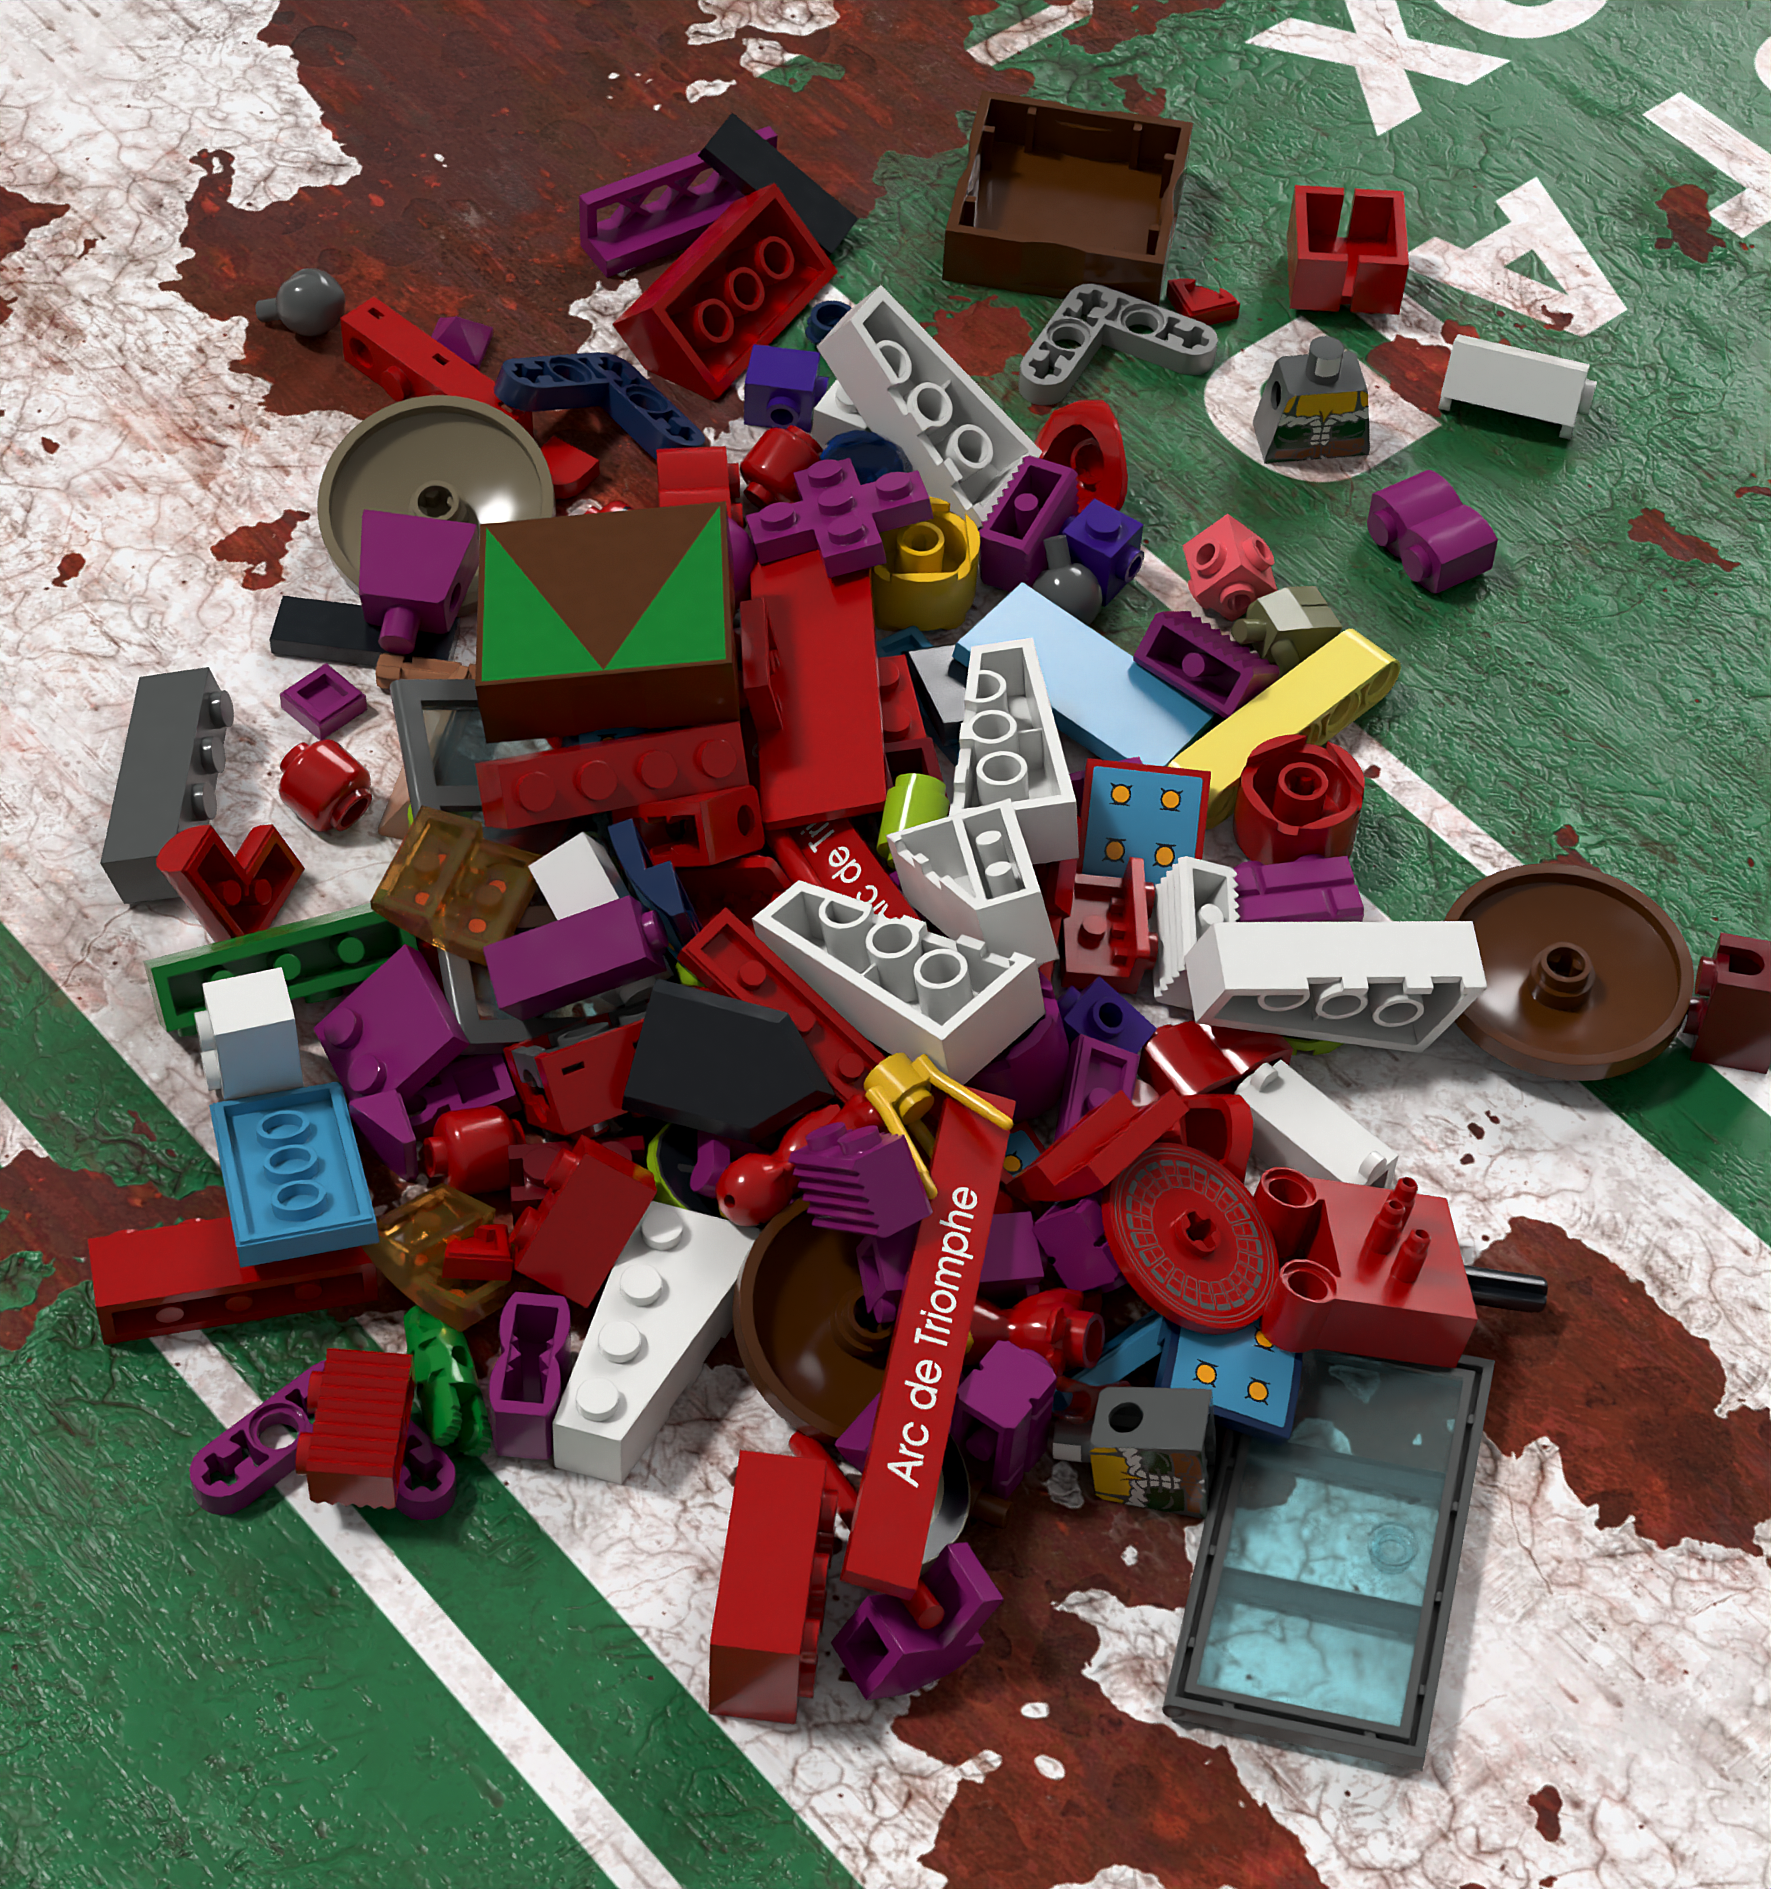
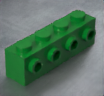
M387 899L143 962L159 1024L166 1032L177 1030L179 1037L198 1034L194 1013L206 1010L203 983L282 967L290 1000L303 996L305 1003L329 1000L343 994L342 986L366 980L404 944L418 950L413 927L386 912L383 906Z

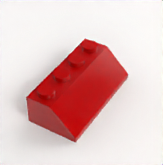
M773 183L735 200L612 326L645 370L712 401L719 398L748 367L753 344L768 346L835 276L838 270L776 183Z

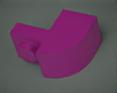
M967 1542L947 1544L939 1553V1557L929 1571L920 1576L944 1609V1617L938 1625L930 1629H922L898 1597L888 1594L871 1595L866 1597L830 1642L865 1700L894 1697L914 1692L952 1673L968 1661L985 1644L977 1631L1004 1599Z

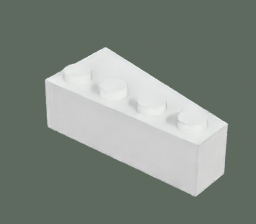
M800 880L752 918L756 936L866 1039L891 1055L903 1052L913 1062L920 1055L926 1054L941 1072L961 1085L967 1083L1045 1014L1038 966L1035 958L1014 952L1009 959L988 952L986 942L963 934L955 941L928 932L927 924L924 921L903 915L901 919H889L874 914L872 904Z
M1473 921L1213 922L1184 956L1194 1017L1197 1024L1423 1053L1487 988Z
M655 1201L651 1202L613 1265L554 1418L553 1444L554 1466L556 1468L620 1485L623 1484L668 1420L670 1408L685 1387L690 1389L703 1371L704 1360L721 1337L726 1338L732 1330L733 1296L738 1273L747 1252L763 1229L733 1224L729 1220Z

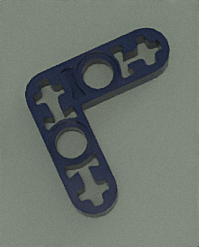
M593 352L508 359L502 364L494 386V394L499 400L514 409L524 412L600 406L656 460V449L703 447L705 442L704 434L633 365L625 359L610 353Z

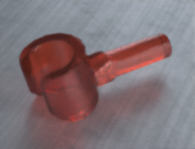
M1059 1376L1056 1380L1055 1390L1066 1393L1072 1392L1073 1398L1066 1409L1061 1411L1054 1410L1051 1414L1055 1418L1071 1424L1080 1425L1086 1423L1096 1412L1101 1390L1106 1387H1131V1385L1127 1381L1094 1386L1069 1377Z

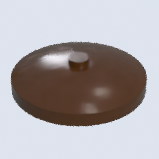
M1538 863L1516 866L1489 875L1472 885L1454 902L1444 921H1473L1487 988L1454 1022L1477 1046L1514 1068L1538 1076L1570 1081L1600 1080L1616 1077L1640 1068L1655 1059L1671 1044L1682 1027L1694 988V970L1688 946L1675 923L1659 905L1640 890L1618 878L1594 869L1568 864Z
M802 1196L786 1206L771 1219L758 1235L743 1260L735 1283L733 1296L734 1335L740 1357L750 1379L773 1410L806 1436L836 1448L835 1443L881 1391L896 1317L894 1322L878 1323L875 1314H868L856 1254V1247L865 1236L819 1229L812 1226L815 1216L807 1213L810 1203L803 1201ZM1004 1301L991 1302L1000 1309H1005ZM980 1365L971 1368L962 1367L961 1372L967 1378L974 1369L979 1370Z

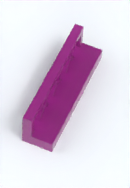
M770 126L755 131L777 149L778 135ZM699 151L579 195L580 246L605 277L608 278L688 248L735 200L745 195L715 170L705 183L691 187L690 185L701 171L711 168L697 156L701 152ZM663 185L668 186L657 201L646 205L643 204L653 189ZM617 202L620 203V206L610 218L597 222L598 209Z

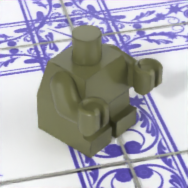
M1316 586L1285 587L1257 598V600L1249 605L1246 618L1235 621L1231 628V635L1240 645L1252 644L1261 659H1268L1269 662L1276 663L1280 671L1277 678L1279 680L1335 638L1343 626L1331 608L1327 606V602Z

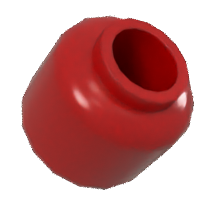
M790 425L786 429L774 427L767 430L740 463V474L747 485L743 490L744 495L760 510L774 503H795L801 501L794 472L808 469L812 464L822 461L821 459L824 456L822 447L808 433L796 426Z
M323 739L310 746L305 742L299 743L286 754L280 764V770L283 772L278 787L280 799L309 827L316 831L326 832L333 828L340 832L355 824L371 804L372 794L368 792L371 785L369 771L339 743L333 740Z
M494 1105L454 1110L441 1114L434 1126L433 1137H427L423 1141V1161L426 1172L431 1178L438 1177L443 1188L454 1197L497 1192L510 1188L508 1145L526 1144L523 1128L518 1120L509 1119L506 1112Z

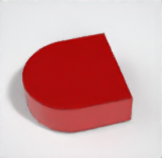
M555 436L551 437L540 448L551 474L555 499L570 498L579 494L600 475L598 459Z

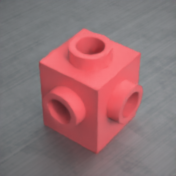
M1229 514L1223 516L1183 545L1191 577L1188 581V587L1193 598L1201 607L1205 609L1212 608L1231 622L1245 614L1249 605L1257 600V598L1278 591L1271 568L1274 564L1271 550L1261 537Z

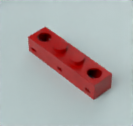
M373 296L340 318L344 360L384 388L392 399L400 402L411 398L433 395L459 396L473 399L504 412L518 422L533 438L532 412L517 410L508 405L506 406L513 411L510 413L501 407L504 403L494 394L496 382ZM439 357L441 360H443V361L446 362L447 364H445V365L443 366L442 364H440V363H439L438 361H436L435 359Z

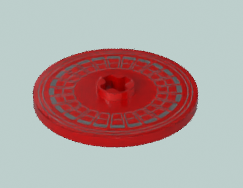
M1157 1142L1150 1145L1104 1187L1101 1210L1102 1222L1111 1253L1129 1284L1158 1313L1181 1327L1210 1335H1225L1237 1332L1253 1323L1263 1314L1264 1307L1279 1274V1260L1271 1228L1259 1210L1254 1197L1242 1182L1222 1164L1194 1148L1170 1142ZM1188 1234H1190V1235L1192 1236V1238L1194 1239V1241H1192V1240L1190 1239V1237L1188 1236Z

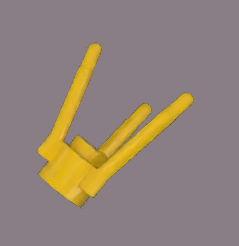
M903 1052L896 1053L881 1061L866 1077L864 1082L865 1097L879 1112L892 1135L897 1133L898 1136L905 1134L928 1199H934L938 1193L904 1127L906 1125L931 1159L935 1138L920 1119L931 1109L935 1098L930 1093L932 1089L931 1084L1003 1130H1010L1013 1127V1120L996 1109L995 1106L941 1072L926 1054L920 1055L913 1062L907 1054Z

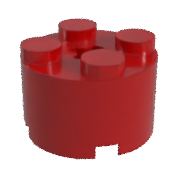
M1296 734L1269 739L1253 749L1241 773L1232 823L1235 840L1242 852L1251 861H1259L1264 865L1294 862L1308 854H1319L1325 858L1348 856L1349 859L1352 854L1364 800L1365 778L1357 761L1346 750L1327 741L1326 748L1306 743L1308 736Z

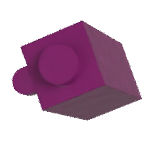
M628 895L484 946L483 951L498 1009L520 1021H524L667 971L663 954H666L669 941L666 928L659 913L656 910L651 911L638 900Z
M1031 1211L993 1215L977 1295L990 1302L1019 1300L1020 1302L1028 1296L1040 1293L1038 1283L1044 1278L1048 1256L1032 1231L1034 1223ZM917 1222L885 1239L865 1236L856 1247L868 1314L874 1313L878 1323L894 1322Z

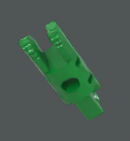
M429 1293L428 1295L436 1311L420 1300L403 1317L407 1343L406 1354H411L414 1358L415 1390L426 1429L428 1430V1436L433 1444L442 1447L443 1445L449 1446V1443H454V1439L458 1440L456 1445L460 1447L459 1451L473 1457H482L484 1453L488 1454V1450L491 1448L493 1440L492 1430L488 1421L489 1417L469 1345L461 1326L456 1325L439 1314L435 1300Z

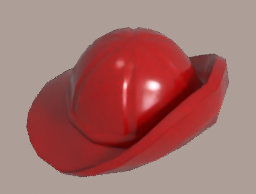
M1102 399L1078 400L1054 410L1034 442L1043 452L1039 458L1072 468L1078 474L1075 479L1078 481L1076 488L1079 491L1076 495L1079 497L1077 501L1079 505L1077 511L1079 513L1094 498L1120 511L1127 494L1128 473L1122 434L1112 409Z

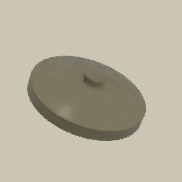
M448 395L422 396L400 401L375 412L360 422L344 437L331 455L322 475L317 499L319 528L326 551L339 575L358 594L361 529L364 509L476 524L479 544L480 524L549 518L556 515L555 494L548 464L541 449L531 435L518 422L499 409L473 399ZM479 566L456 617L477 612Z

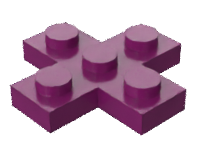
M850 458L840 461L832 459L822 460L812 464L808 469L794 472L801 501L791 504L786 502L774 503L766 506L760 512L746 515L751 539L760 564L818 549L828 578L887 563L879 533L934 519L930 498L918 470L909 473L891 472L879 477L875 482L860 485Z

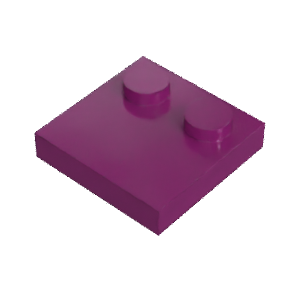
M406 944L313 1028L349 1101L396 1089L397 1093L401 1094L405 1104L470 1045L424 956L420 951Z

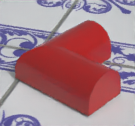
M273 824L253 827L235 856L211 825L187 828L171 838L162 847L156 858L158 869L214 942L269 929L305 870Z

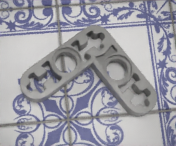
M1083 284L1069 292L1023 357L1019 371V393L1025 400L1042 406L1053 405L1062 401L1101 345L1180 374L1189 376L1200 375L1208 372L1214 365L1218 344L1217 334L1210 326L1200 321L1105 286ZM1089 313L1087 323L1081 320L1082 314L1087 315ZM1132 325H1145L1151 327L1154 332L1138 334L1130 331L1128 327ZM1061 339H1069L1080 343L1081 346L1076 349H1065L1057 346L1054 342ZM1049 366L1053 367L1054 375L1048 374L1046 376Z

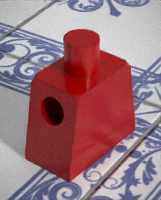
M743 785L611 810L613 824L633 819L655 865L671 860L674 867L710 866L762 849L765 842L761 818V797L753 785ZM686 820V830L683 836L678 840L670 838L665 830V821H667V824ZM620 862V869L622 870L624 868Z

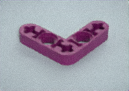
M326 1360L311 1366L203 1447L193 1457L189 1468L193 1496L201 1508L209 1513L218 1515L233 1514L248 1506L296 1469V1450L300 1432H313V1424H310L308 1419L311 1413L307 1411L310 1375L312 1371H324ZM410 1420L403 1464L410 1456L411 1470L421 1480L426 1482L436 1477L437 1489L430 1491L428 1488L420 1486L413 1491L411 1474L403 1465L396 1508L412 1519L422 1521L436 1519L447 1513L453 1506L457 1496L454 1464L448 1455L436 1444H433L430 1438ZM275 1424L290 1425L298 1432L296 1440L291 1445L280 1449L264 1446L259 1441V1438L266 1428ZM243 1448H247L250 1455L245 1460H243L242 1455ZM216 1471H219L224 1476L235 1472L236 1482L230 1486L221 1480L211 1484L210 1475Z

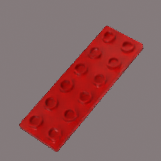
M818 549L760 564L759 560H756V564L750 572L751 600L740 602L741 628L733 629L738 666L743 665V671L738 672L739 708H750L758 733L761 818L765 830L772 831L884 811L888 787L871 567L828 578Z

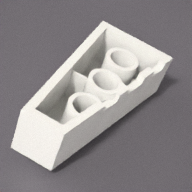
M882 285L849 310L817 346L822 357L874 436L883 438L900 449L910 466L911 472L919 471L929 497L939 498L950 503V511L964 520L966 513L975 522L977 528L982 526V522L987 521V514L992 513V506L997 504V498L1002 496V490L1008 488L1007 481L1013 480L1012 473L1018 472L1017 465L1023 464L1022 457L1031 455L1039 458L1043 453Z
M1033 638L972 646L964 699V720L961 723L959 736L958 765L955 767L953 782L954 797L953 804L950 805L949 816L1010 798L1032 865L1079 858L1076 798Z

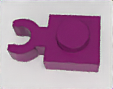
M478 1054L447 1065L438 1073L441 1084L433 1087L423 1086L404 1104L407 1115L418 1110H424L421 1114L409 1118L416 1141L433 1137V1130L437 1119L441 1114L449 1111L490 1105L498 1106L507 1115L522 1110L502 1054Z

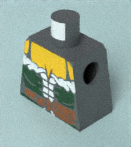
M1330 336L1317 337L1310 343L1308 354L1282 356L1275 361L1253 418V427L1264 464L1369 455L1370 430L1367 386L1357 355L1350 351H1344V346L1338 339Z
M1106 1387L1099 1393L1094 1421L1058 1417L1053 1438V1457L1059 1460L1091 1463L1095 1494L1103 1500L1205 1519L1218 1464L1212 1390L1199 1388Z

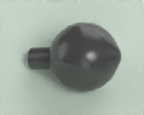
M304 268L297 271L281 284L275 298L257 301L255 310L261 322L281 320L286 327L296 334L318 337L328 333L339 324L340 318L344 314L346 298L338 281L330 274L316 268Z
M1066 535L1044 539L1049 568L1039 573L1032 589L1085 625L1090 626L1097 618L1102 605V590L1097 577L1083 564L1071 563Z

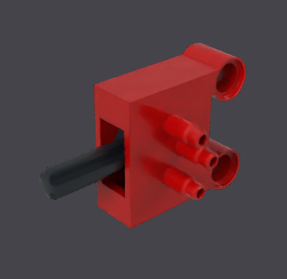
M1273 1167L1263 1173L1253 1196L1260 1212L1271 1228L1278 1258L1293 1255L1297 1249H1303L1305 1259L1291 1260L1286 1262L1280 1269L1264 1307V1312L1260 1317L1259 1327L1263 1336L1271 1344L1282 1350L1304 1353L1314 1348L1456 1368L1478 1321L1475 1305L1539 1313L1544 1310L1547 1303L1548 1283L1542 1276L1464 1265L1447 1198L1417 1194L1418 1185L1410 1177L1400 1178L1395 1188L1391 1190L1312 1178L1288 1167Z

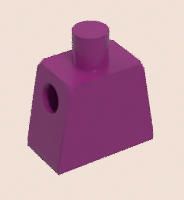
M364 509L361 529L359 596L364 620L371 625L382 626L378 643L384 650L399 655L410 654L414 651L418 631L444 634L451 630L479 566L480 544L476 524Z

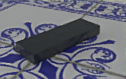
M733 112L697 155L745 196L776 183L828 258L859 219Z
M291 596L282 597L270 636L271 653L376 666L380 655L390 652L384 650L378 643L382 626L367 623L364 620L361 605ZM460 617L455 618L451 630L447 633L435 634L418 631L414 651L405 655V661L412 662L414 656L453 661L460 635Z

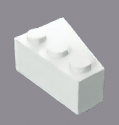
M1010 798L886 835L903 894L915 909L950 939L957 941L961 934L986 942L988 952L1009 959L1014 952L1035 958L1038 968L1043 963L1060 958L1041 890Z

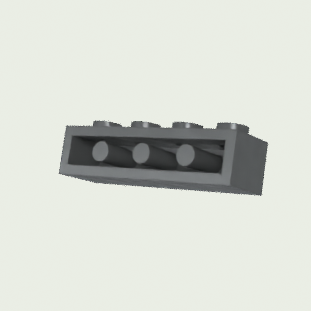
M209 667L139 677L100 862L124 904L180 897L158 869L156 858L162 847L176 834L187 828L209 825V821L216 817L217 801L215 789L218 773H222L225 769L226 759L223 746L227 727H231L234 721V709L229 693L226 690L221 691Z

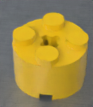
M929 497L934 519L879 533L887 563L871 567L875 625L885 631H896L916 626L920 631L940 628L951 630L958 628L964 623L966 613L971 608L976 594L980 535L975 522L966 513L964 520L951 512L950 503L944 500Z

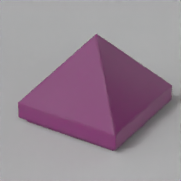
M457 316L438 319L431 337L479 370L493 336V327ZM439 357L435 359L442 365L447 364Z

